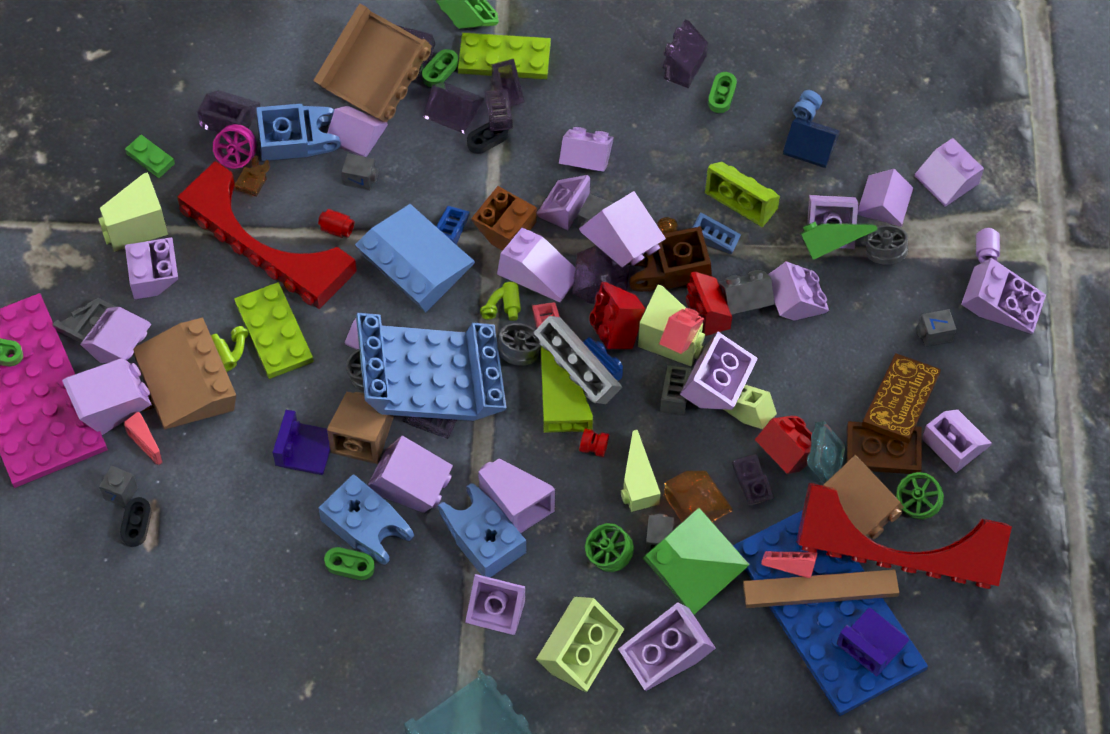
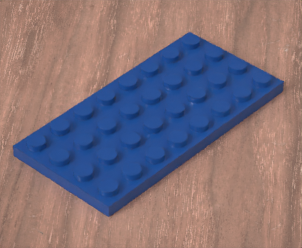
M803 510L733 545L748 562L749 566L745 571L751 580L802 577L764 566L761 563L765 551L807 552L802 550V546L796 542ZM817 549L818 554L812 576L865 572L859 562L851 560L852 556L842 554L841 558L826 555L827 551ZM883 598L769 606L839 717L924 672L928 668L927 663L910 638L904 648L877 677L837 645L839 634L846 625L851 627L868 608L873 609L908 637Z

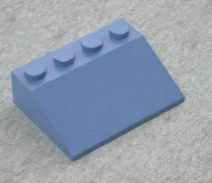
M411 204L372 227L355 244L360 253L425 313L475 263L472 258Z

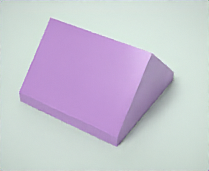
M345 106L334 110L327 134L340 137V148L356 155L367 157L388 124L350 106Z
M895 169L869 175L857 215L902 227L913 187Z
M584 175L558 180L537 212V216L569 230L590 194V177Z
M475 574L465 623L515 635L525 604V586Z

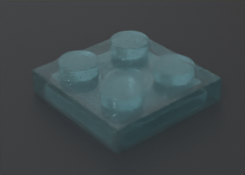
M825 421L815 422L807 463L811 470L825 484L842 468L846 445Z

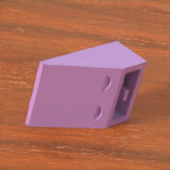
M990 258L974 267L961 305L979 317L1032 334L1034 333L1046 294L993 258Z

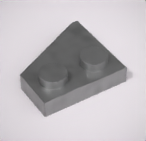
M97 298L89 302L85 307L71 312V317L62 322L57 320L52 325L56 331L82 343L105 310L116 306Z

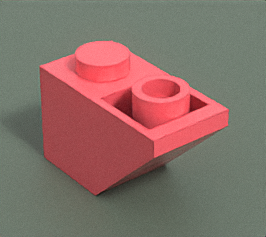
M690 308L679 310L669 317L659 344L682 354L689 348L704 318L698 316L699 313Z

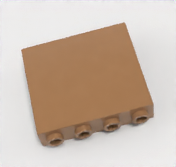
M359 3L313 81L367 114L387 122L394 116L399 101L406 96L407 88L411 81L415 80L418 76L421 64L430 56L432 46L425 39L416 37L371 12L366 6Z

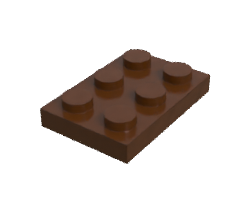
M848 421L846 463L856 455L871 471L912 474L922 471V427L916 426L909 443L864 428L862 427L863 422Z

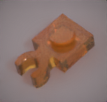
M258 156L253 157L252 168L244 167L235 183L236 190L257 197L267 180L264 173L270 169L269 160H266L263 165H258Z

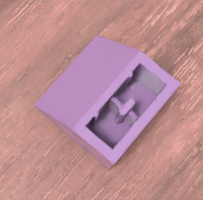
M573 127L572 130L569 129L563 136L559 164L604 172L607 168L614 137L608 136L609 133L603 131H595V134L586 132L585 128Z
M172 237L125 245L129 281L134 299L158 296L178 280Z
M784 262L768 274L771 277L774 301L780 316L791 320H799L829 311L826 295L822 292L819 285V277L813 270Z
M121 307L107 308L80 345L100 363H109L121 358L128 360L133 355V349L137 343L146 337V331L151 324L147 320Z
M959 410L941 413L926 425L922 440L955 473L992 444Z

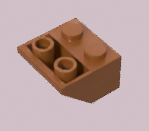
M497 186L471 220L491 245L503 251L521 228L530 231L537 223V207Z

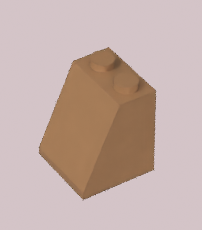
M346 391L327 429L331 453L378 464L394 415L380 414L365 401L364 393Z
M856 455L823 485L837 490L839 500L849 520L869 539H876L884 531L883 527L889 521L894 522L902 514L901 510L904 508L901 502Z

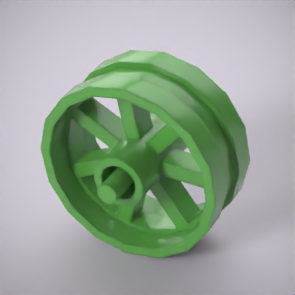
M916 472L909 474L901 480L897 487L896 497L903 505V511L914 519L924 520L931 518L939 512L943 505L944 494L942 487L933 476L927 473ZM917 479H927L922 488L918 486ZM913 482L915 487L913 491L906 490L905 487ZM931 482L938 489V491L926 492ZM902 494L913 496V498L903 504ZM938 496V500L933 506L928 501V497ZM917 502L916 513L906 509ZM923 504L931 508L929 511L921 513Z
M605 523L597 526L590 532L586 539L585 551L586 556L597 568L604 572H615L621 570L629 563L633 557L634 545L630 536L616 524ZM615 532L610 540L607 534ZM622 533L625 541L616 543ZM595 547L602 549L594 555ZM623 547H624V550H623V552H622L621 555H620V554H619V553H620L619 548H623ZM604 555H606L605 564L597 562ZM618 557L615 561L611 562V558Z

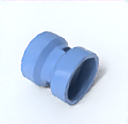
M803 91L799 98L800 102H797L793 107V114L796 118L799 117L812 121L816 110L822 105V98L814 91Z

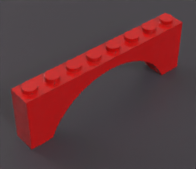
M214 161L177 196L180 206L179 210L184 216L196 220L202 229L210 230L220 242L225 241L237 254L246 256L255 267L260 266L273 280L278 279L288 291L299 294L308 305H314L320 309L357 272L355 259L339 247L322 252L299 254L280 251L254 239L241 227L231 209L232 194L235 187L233 173L217 161Z
M809 483L796 542L802 546V550L817 553V549L827 551L826 555L841 558L842 554L852 556L851 560L860 563H866L868 559L877 561V566L891 568L893 564L902 566L901 570L905 572L916 573L917 570L926 571V576L941 579V575L951 576V581L966 584V580L975 581V585L978 587L990 589L991 585L999 586L1012 526L1007 523L981 519L968 534L945 547L922 552L896 550L869 539L853 525L843 510L835 488Z

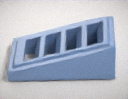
M700 212L692 228L699 226L704 228L702 233L707 246L732 254L741 234ZM718 234L722 235L720 240L716 238ZM727 237L731 238L729 244L725 243Z

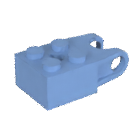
M302 104L256 107L262 161L314 156L335 151L341 145L340 137L323 133L319 130L320 127L331 123L334 113L333 108L303 106Z
M354 474L318 508L320 519L326 526L356 551L359 550L370 555L375 561L383 565L390 561L389 555L380 544L385 537L398 536L407 541L414 537L412 529L397 511Z
M470 483L466 486V491L472 503L468 509L456 510L445 502L440 503L438 509L457 546L482 576L490 578L526 553V539L499 506L479 487Z

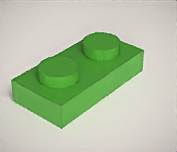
M140 135L125 148L128 156L158 178L175 164L174 158L143 135Z

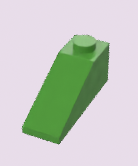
M815 221L804 226V231L800 235L811 258L814 260L878 230V228L874 224L820 223L817 225Z

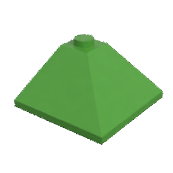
M700 508L694 511L643 557V560L680 602L691 610L693 615L749 566L748 562Z

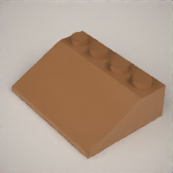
M203 318L179 323L134 347L133 355L150 392L164 430L234 411L236 393Z

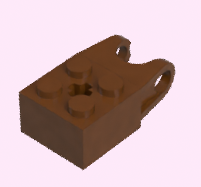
M701 226L663 234L666 239L658 244L660 249L650 256L644 253V259L634 265L643 266L645 269L633 275L629 279V285L634 291L656 290L657 285H661L665 289L685 286L687 283H690L692 272L712 276L711 261ZM638 281H645L641 284H636Z

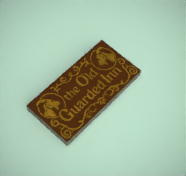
M895 353L866 413L862 427L909 443L940 376L941 369Z

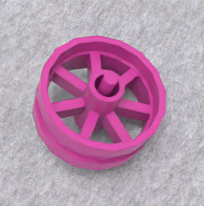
M238 124L228 125L216 135L213 141V152L215 158L225 167L241 168L249 163L257 152V141L255 135L245 126ZM228 131L235 132L234 140L229 136ZM239 134L243 135L246 139L242 140L239 138ZM223 136L229 144L220 143V137ZM249 143L250 151L243 148V145ZM221 148L226 149V151H227L226 156H225V154L222 152ZM239 152L249 157L246 160L242 161ZM230 155H235L236 161L229 159Z

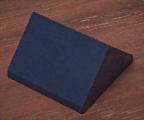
M797 117L792 121L783 155L826 168L840 131Z

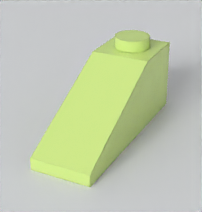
M748 385L744 386L732 410L723 409L742 423L763 429L777 414L770 392Z
M638 430L632 432L624 478V489L621 490L623 503L629 505L631 512L659 505L661 494Z

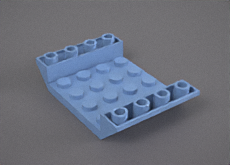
M356 314L365 401L380 414L475 421L506 410L494 324L472 323L465 333L382 326L381 315Z

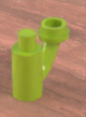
M506 282L501 288L493 292L486 305L480 308V314L483 319L490 320L496 317L498 309L495 305L501 298H503L504 312L508 314L509 320L515 321L518 319L521 306L517 283Z
M243 326L235 327L231 331V339L233 342H236L232 352L225 340L220 339L218 334L211 335L226 372L236 367L237 361H239L243 354L245 339L249 335L248 330L244 329Z

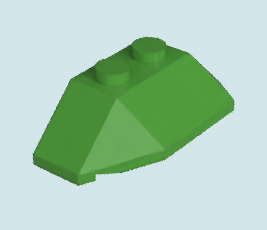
M435 0L441 10L450 17L453 24L459 29L496 26L499 23L498 13L487 0Z

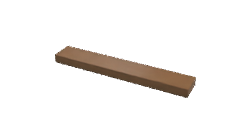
M896 570L811 576V578L791 577L743 581L746 608L899 596Z

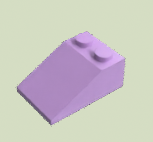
M524 228L520 229L501 252L497 275L558 302L562 301L581 275L545 238Z
M679 602L618 648L646 691L695 665L716 649L691 610Z

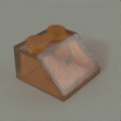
M685 471L665 482L664 496L682 522L698 508L703 511L711 522L733 510L707 471Z

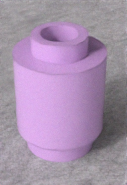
M984 228L976 234V256L980 263L990 258L997 261V258L1000 256V234L992 228Z

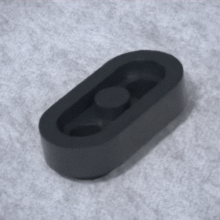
M495 119L473 130L467 136L468 149L473 153L481 154L504 142L509 136L508 124L503 120Z
M142 497L131 499L126 504L120 535L123 542L130 547L141 545L146 540L152 510L149 502ZM137 511H143L141 515H135ZM133 533H138L137 537H130Z

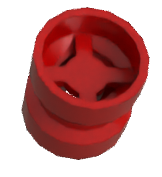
M585 428L579 451L584 453L593 452L596 456L604 457L609 434L604 432L598 434L594 433L592 429Z

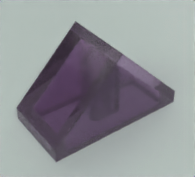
M514 59L492 64V85L502 108L524 103Z

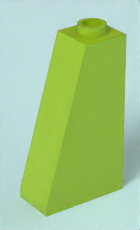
M541 346L544 433L584 432L585 428L593 430V414L582 387L575 384L567 370L556 363L555 357L551 352Z

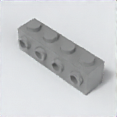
M549 315L533 332L539 339L540 345L551 352L555 357L556 363L567 370L571 380L583 388L586 392L585 395L593 403L607 404L621 390V384L560 317Z

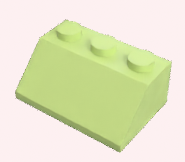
M574 597L536 660L552 675L587 692L624 631V628L594 598Z

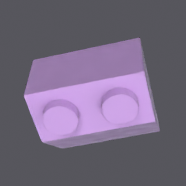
M952 138L935 149L915 173V177L946 207L980 183L984 168Z
M809 195L808 224L815 221L817 225L820 223L857 224L858 201L856 197ZM855 241L840 248L855 249Z

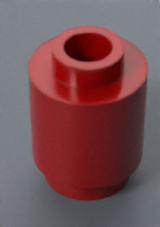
M331 209L322 212L318 220V225H321V231L340 238H349L355 221L350 219V216Z

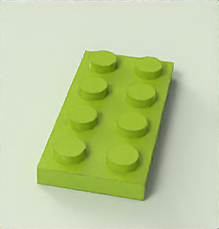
M462 33L458 74L547 79L551 38Z
M279 282L234 298L237 309L269 379L314 362L310 349Z

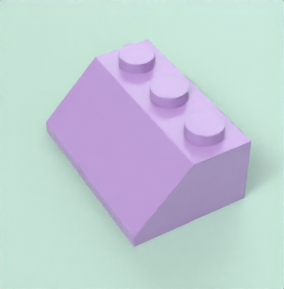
M717 332L704 346L680 395L699 408L732 410L758 358L720 332Z

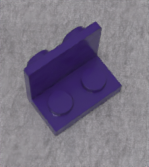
M286 409L272 452L275 466L323 475L330 454L327 428L302 424L300 421H297L295 411Z
M868 608L851 627L846 625L839 634L837 645L877 677L904 648L909 638L873 609Z

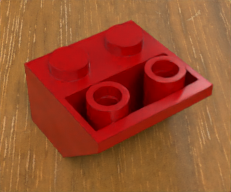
M692 272L690 283H687L688 295H686V303L688 308L699 313L698 316L704 318L702 333L708 336L731 329L732 315L717 279L702 273Z
M601 282L600 289L596 293L594 309L589 316L590 324L607 349H633L645 307L636 295L607 282Z
M795 415L772 418L755 438V441L787 474L800 472L827 450L822 444V439L818 435L811 433L805 427L806 423Z

